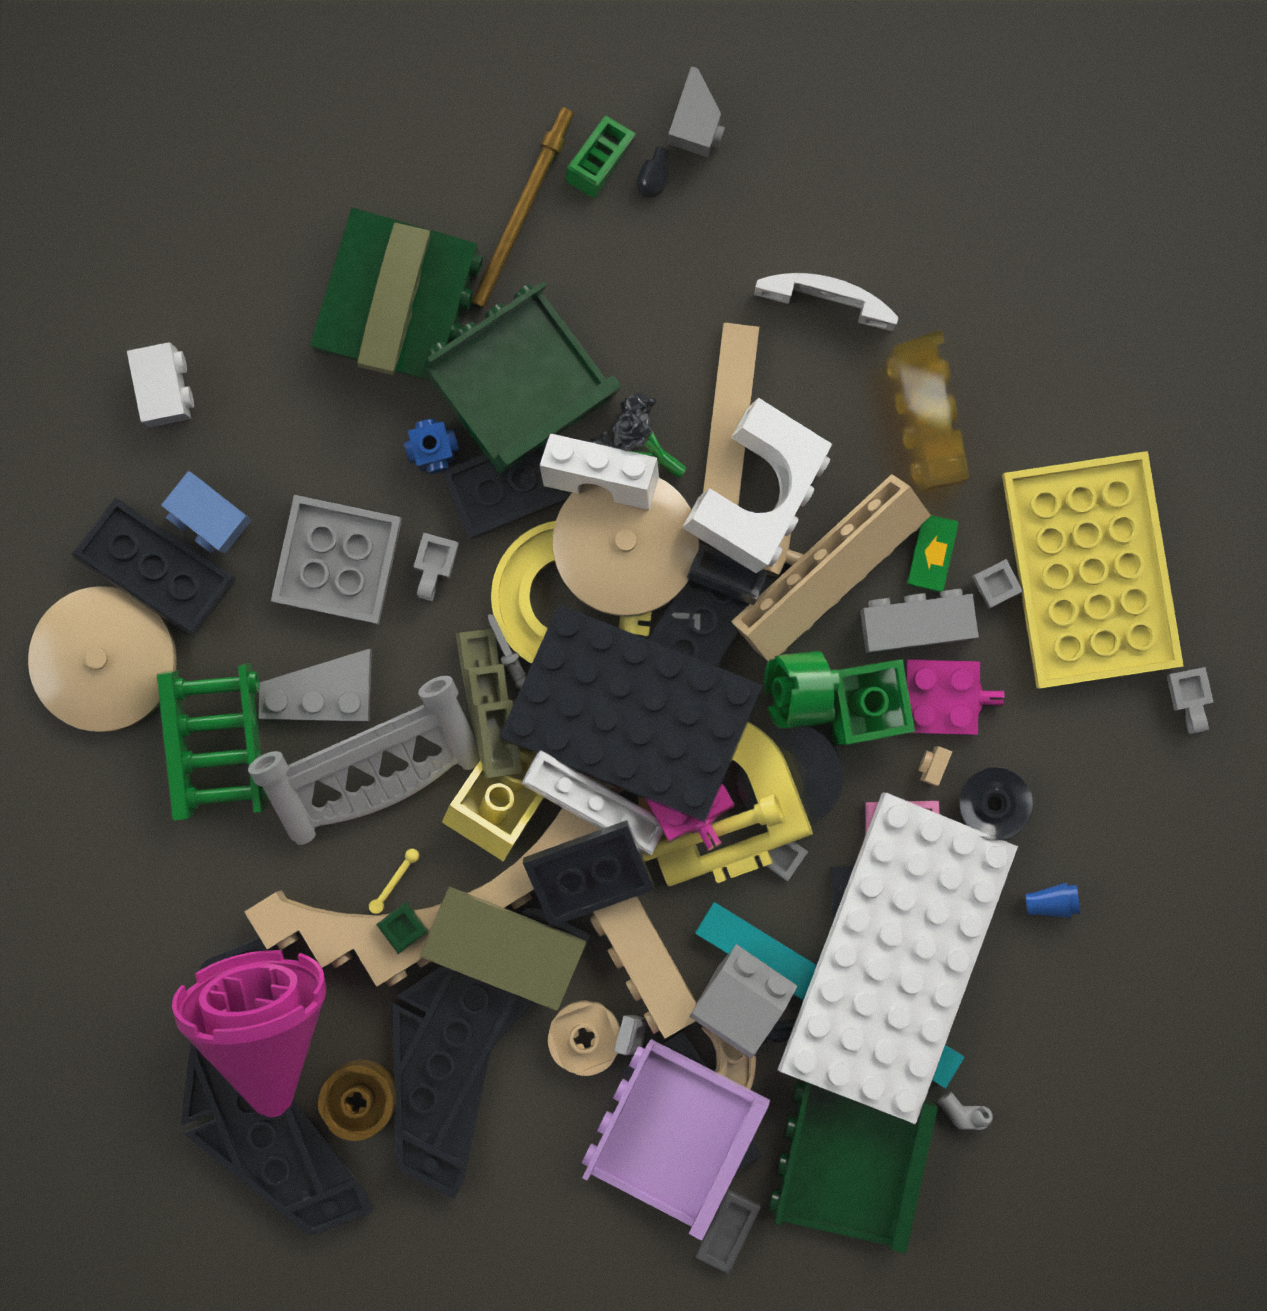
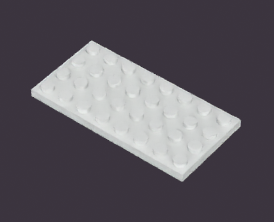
M882 793L777 1070L916 1124L1018 846L1003 840L982 838L980 836L991 835L891 794Z

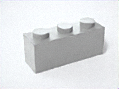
M962 589L941 591V598L927 600L924 593L904 596L905 603L890 605V598L868 601L869 607L860 610L866 654L979 638L973 594L963 595Z

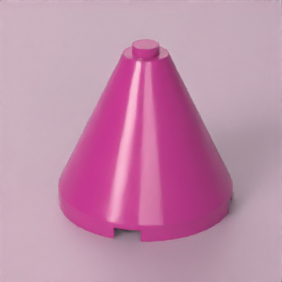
M282 950L250 952L211 964L195 973L197 983L187 991L185 986L181 985L172 1001L173 1014L178 1029L257 1113L267 1117L282 1115L292 1104L326 996V982L320 964L311 957L301 953L298 955L299 961L284 959Z

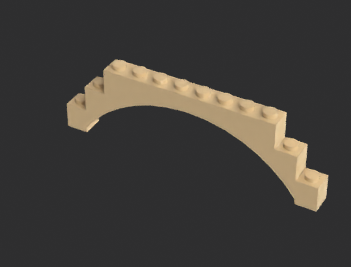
M583 774L606 788L613 789L617 794L623 791L613 785ZM562 808L538 842L515 864L490 882L467 894L502 908L511 904L515 910L533 898L529 892L534 890L523 866V857L601 829ZM282 890L275 892L244 912L266 949L272 948L275 945L278 946L279 950L284 949L299 939L296 932L300 931L321 968L329 963L332 964L334 969L353 958L350 950L354 949L376 987L383 982H386L388 987L408 976L404 969L417 962L421 968L431 962L420 957V953L441 904L414 910L429 931L399 954L376 925L389 914H346L314 908L287 899Z

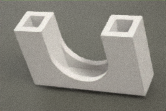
M760 398L746 409L731 438L764 458L775 470L780 486L779 499L773 511L766 513L749 512L709 488L698 497L682 526L686 531L755 573L766 566L772 567L778 560L782 552L779 544L783 536L788 537L798 522L795 514L799 506H805L811 498L814 488L810 485L815 476L819 477L829 464L830 458L826 455L832 446L830 442Z

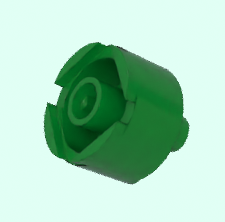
M821 651L774 656L775 659H769L764 673L765 695H772L774 706H767L773 723L778 728L832 723L835 720L834 692H837L840 687L839 675L835 669L830 670Z

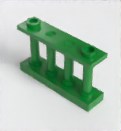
M251 663L238 666L239 676L185 681L184 678H179V670L164 671L157 674L173 821L190 818L194 815V809H198V806L203 804L252 800L253 810L256 813L262 812L267 807L266 802H270L263 787L256 785L251 775V785L206 790H197L196 787H191L190 773H193L196 768L248 764L250 766L255 759L261 756L255 693H259L260 684L258 672L252 671ZM241 691L243 713L189 718L188 714H183L182 700H186L187 696ZM245 728L247 749L199 754L187 751L186 736H190L191 732Z

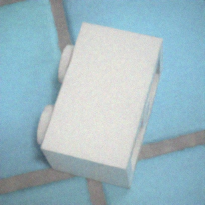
M170 342L127 351L141 422L147 427H154L191 419L189 408H194V399L190 387H185L182 373L187 372V364L183 352H178L177 348Z

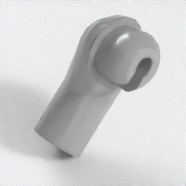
M951 1091L944 1094L937 1101L958 1129L983 1130L993 1121V1114L988 1107L962 1106Z

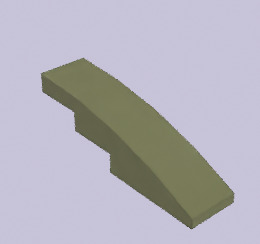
M394 222L357 362L359 368L394 375L412 317V305L421 279V267L430 241V230Z
M492 629L456 633L467 704L485 778H493L522 773L519 747L505 742L499 737L513 707V700H508L504 664H499L496 637Z

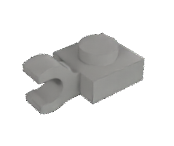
M423 533L413 567L415 570L423 572L417 591L419 598L433 601L439 576L450 579L459 542Z
M1206 667L1167 675L1174 711L1185 709L1188 733L1194 734L1209 730L1203 705L1214 702Z

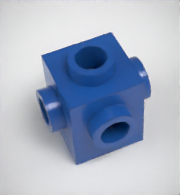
M436 419L423 420L415 423L416 429L408 430L410 441L404 442L409 463L416 462L421 472L426 470L428 474L442 472L449 469V464L456 463L453 452L459 451L454 429L447 430L443 421L437 423ZM437 440L435 448L431 450L424 448V441Z

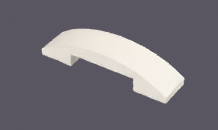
M809 273L779 274L757 280L754 295L788 304L793 290L861 308L858 323L888 331H893L897 325L898 316L886 304L871 293L846 281Z

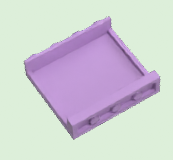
M651 1039L645 1049L638 1046L629 1064L635 1070L629 1081L622 1079L613 1097L619 1103L613 1114L609 1111L606 1112L597 1130L603 1136L598 1146L591 1143L582 1161V1164L587 1166L582 1178L588 1180L592 1174L691 1226L689 1234L702 1241L758 1129L770 1100Z

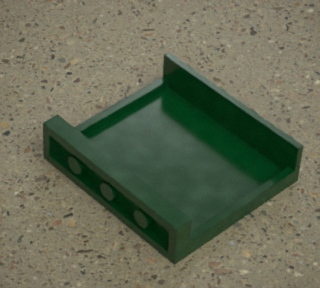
M351 207L310 343V347L315 353L326 356L334 354L358 361L376 284L394 222L425 230L429 229ZM430 230V241L421 267V279L412 305V317L397 362L396 373L431 382L422 369L428 358L426 353L441 341H444L447 345L457 338L455 334L463 327L458 322L462 310L468 311L471 304L473 290H469L472 276H479L483 262V256L479 255L477 243Z
M544 281L534 288L531 284L524 286L514 294L513 298L515 300L506 306L502 303L495 305L484 315L486 317L484 321L478 325H475L474 322L468 323L455 334L457 338L446 345L444 341H441L433 346L426 353L428 358L422 368L500 475L545 445L550 434H561L613 398L622 387L614 375L608 379L604 377L543 294L547 286Z
M797 1080L792 1097V1102L797 1103L794 1118L788 1117L784 1133V1139L789 1140L787 1154L780 1153L776 1175L781 1176L779 1190H772L768 1211L773 1212L775 1224L781 1225V1221L885 1244L889 1245L892 1251L906 1254L938 1109L937 1105L933 1101L924 1100L917 1122L914 1124L814 1084Z

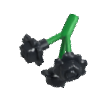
M642 392L634 393L620 403L623 413L617 417L618 421L612 427L615 435L613 443L607 438V430L601 432L600 438L590 439V443L630 451L634 447L644 446L651 453L630 452L657 457L658 464L677 478H680L686 470L685 465L661 448L650 427L653 423L649 413L652 410L651 407L657 401L655 398H647Z

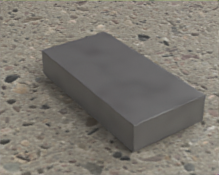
M727 1189L695 1255L696 1259L729 1274L761 1208L760 1204Z

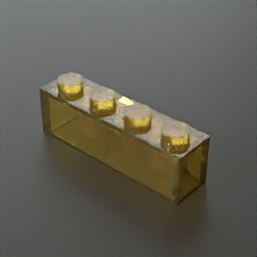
M937 330L894 346L890 352L891 357L887 358L889 376L891 379L896 378L899 392L894 394L898 414L904 413L907 427L902 429L906 449H912L915 463L910 464L913 482L915 485L920 484L922 492L963 484L969 479L960 429L953 430L952 426L953 422H957L955 398L951 393L947 394L945 388L949 386V376H951L947 360L945 361L943 358H940L938 344L945 343L942 330Z

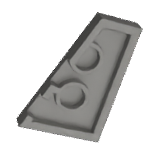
M366 649L260 682L259 719L370 722L372 649Z

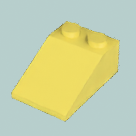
M520 747L522 773L485 778L480 760L451 802L442 820V823L502 861L505 860L544 799L543 796L521 785L537 754Z

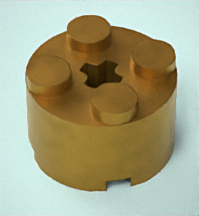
M354 1060L341 1065L325 1081L318 1099L319 1113L330 1128L329 1130L339 1138L349 1141L365 1140L381 1131L395 1112L396 1092L394 1078L384 1067L369 1060ZM356 1092L361 1093L362 1099L367 1101L360 1108L356 1107V1100L350 1098Z

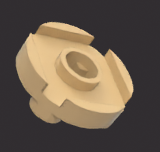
M581 1000L570 1003L563 1007L551 1022L548 1034V1047L551 1056L560 1067L576 1075L591 1076L607 1069L618 1054L614 1050L620 1031L619 1023L614 1014L599 1002ZM581 1028H585L587 1032L593 1031L595 1037L591 1039V1046L589 1048H585L582 1043L576 1044L574 1038L579 1036L578 1030Z

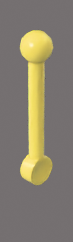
M409 849L406 851L404 862L378 899L370 902L369 910L373 914H379L383 911L384 901L410 864L418 861L419 853L417 850Z

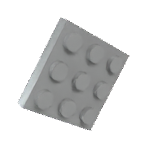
M294 495L271 602L379 625L402 518Z

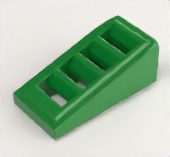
M605 115L568 165L566 181L590 197L596 198L631 145L636 133ZM604 133L620 141L619 145L603 137ZM597 145L602 147L606 151L610 152L611 156H608L607 154L603 153L595 147ZM590 157L599 164L603 165V167L599 168L595 164L588 161V158Z

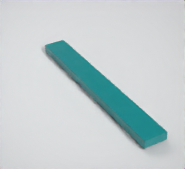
M713 902L696 929L695 934L728 954L737 944L797 985L794 995L804 1000L817 965L721 905ZM945 1045L932 1080L946 1089L963 1061L964 1056Z

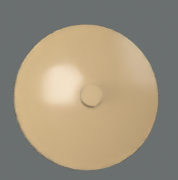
M660 478L649 510L616 503L613 500V495L607 489L594 484H582L579 494L572 493L563 504L554 527L553 552L561 578L580 601L602 613L615 616H636L661 608L674 599L689 580L687 575L699 550V538L682 528L691 512V508L673 486Z
M89 587L70 593L57 601L47 610L37 624L32 635L28 653L31 682L44 706L61 721L73 727L94 732H111L126 729L150 716L160 706L157 674L176 670L177 665L176 646L166 620L119 588Z

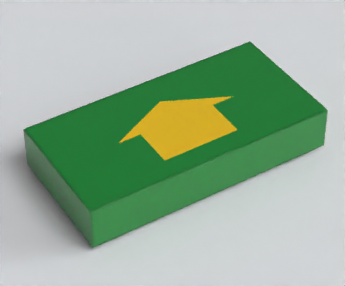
M931 515L921 524L906 585L935 592L944 590L959 521Z

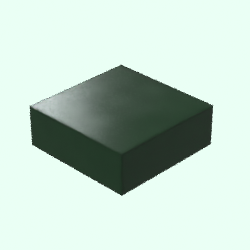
M407 901L376 924L398 954L429 931Z

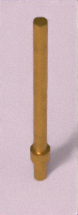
M561 107L551 131H546L540 144L542 151L471 303L480 308H485L555 155H560L566 142L563 137L574 116V112L565 107Z

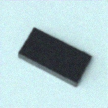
M700 544L687 578L755 605L768 571L762 569L755 573L724 553Z

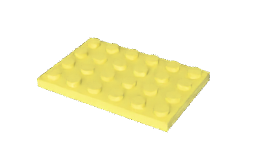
M1148 451L1002 474L1019 583L1023 590L1021 595L1037 689L1183 667Z

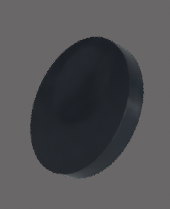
M773 725L765 728L762 731L774 741L787 762L810 825L818 822L832 810L842 791L844 772L837 749L823 733L810 726L780 729ZM737 764L736 780L738 791L747 809L752 810L754 805L758 804L747 773L741 765Z

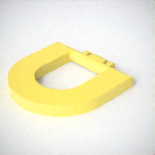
M556 521L536 526L515 540L502 556L492 582L491 602L493 615L506 642L516 653L531 664L548 628L542 625L535 617L531 607L530 592L533 582L541 570L555 562L553 532ZM652 612L636 616H620L619 628L635 635L648 637L650 627L639 626L638 621L650 622Z
M748 722L733 760L741 765L747 773L758 803H760L761 798L776 794L784 812L785 822L771 827L767 825L768 831L702 856H700L695 844L657 857L664 879L669 887L712 871L717 883L725 881L727 878L723 870L724 867H727L731 878L759 868L756 855H759L764 867L773 863L769 850L813 835L782 752L774 741L757 726ZM638 796L639 806L653 814L646 800ZM664 832L662 833L659 841L667 839Z

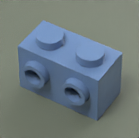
M190 471L186 473L161 505L170 512L166 517L170 522L182 531L187 526L198 534L195 541L210 553L217 549L226 554L252 521L251 518Z

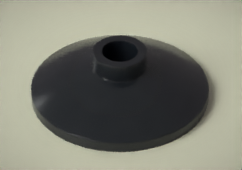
M990 767L976 772L966 781L960 793L959 809L966 826L991 835L980 837L989 840H1005L1018 834L1027 825L1033 810V798L1029 786L1020 775L1006 768ZM993 796L997 797L1000 801L999 808L994 811L989 809L987 804L989 798Z

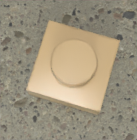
M934 746L932 752L926 750L918 768V771L923 772L920 780L933 786H939L952 751L940 746Z

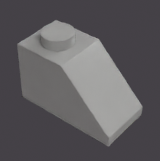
M691 66L668 134V145L709 158L712 147L719 148L725 127L719 126L721 112L699 69Z

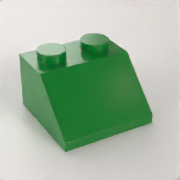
M903 659L836 670L839 675L840 687L837 692H834L835 720L832 723H828L833 745H848L915 732Z

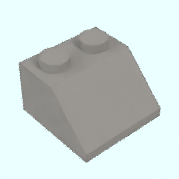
M736 944L717 967L689 1017L749 1058H752L783 1014L797 985Z

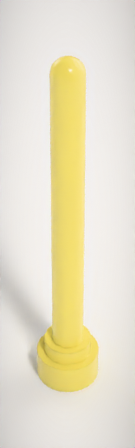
M776 794L761 798L760 803L754 805V809L714 822L711 826L719 837L760 823L761 826L767 824L771 827L785 822V817ZM698 832L685 834L671 843L668 839H664L657 843L652 855L647 856L642 853V856L646 862L701 843L703 840Z

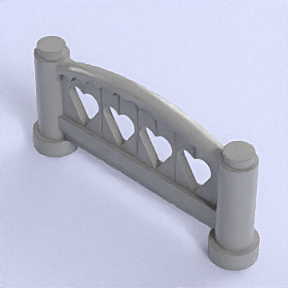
M450 676L436 677L426 682L419 689L418 694L424 705L288 765L282 753L274 751L258 757L250 764L248 771L256 785L263 787L291 840L295 841L298 845L306 844L316 836L315 827L348 821L392 806L425 788L456 764L462 766L465 770H470L477 766L480 756L475 736L456 698L458 690ZM417 735L439 745L442 748L440 754L428 756L423 762H415L412 758ZM384 750L408 762V767L405 770L394 771L390 777L379 775ZM352 765L375 778L374 783L370 786H361L356 792H348L345 787L349 766ZM318 780L339 791L341 797L336 801H327L323 807L313 806L312 798L315 781Z

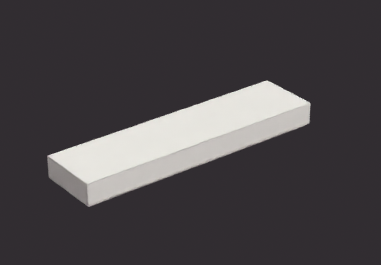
M543 751L537 753L521 785L599 829L628 820L640 851L647 856L652 855L663 833L654 814L568 765L555 760V758Z

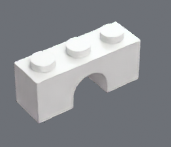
M550 434L540 463L543 485L546 487L579 494L582 484H594L607 489L613 495L614 502L646 510L650 509L659 480L657 457Z

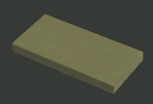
M448 886L420 957L558 1011L586 941Z

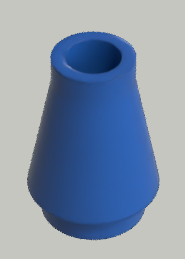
M1067 882L1034 893L1025 894L1028 916L1042 915L1072 919L1071 915L1080 914L1077 885L1067 886Z

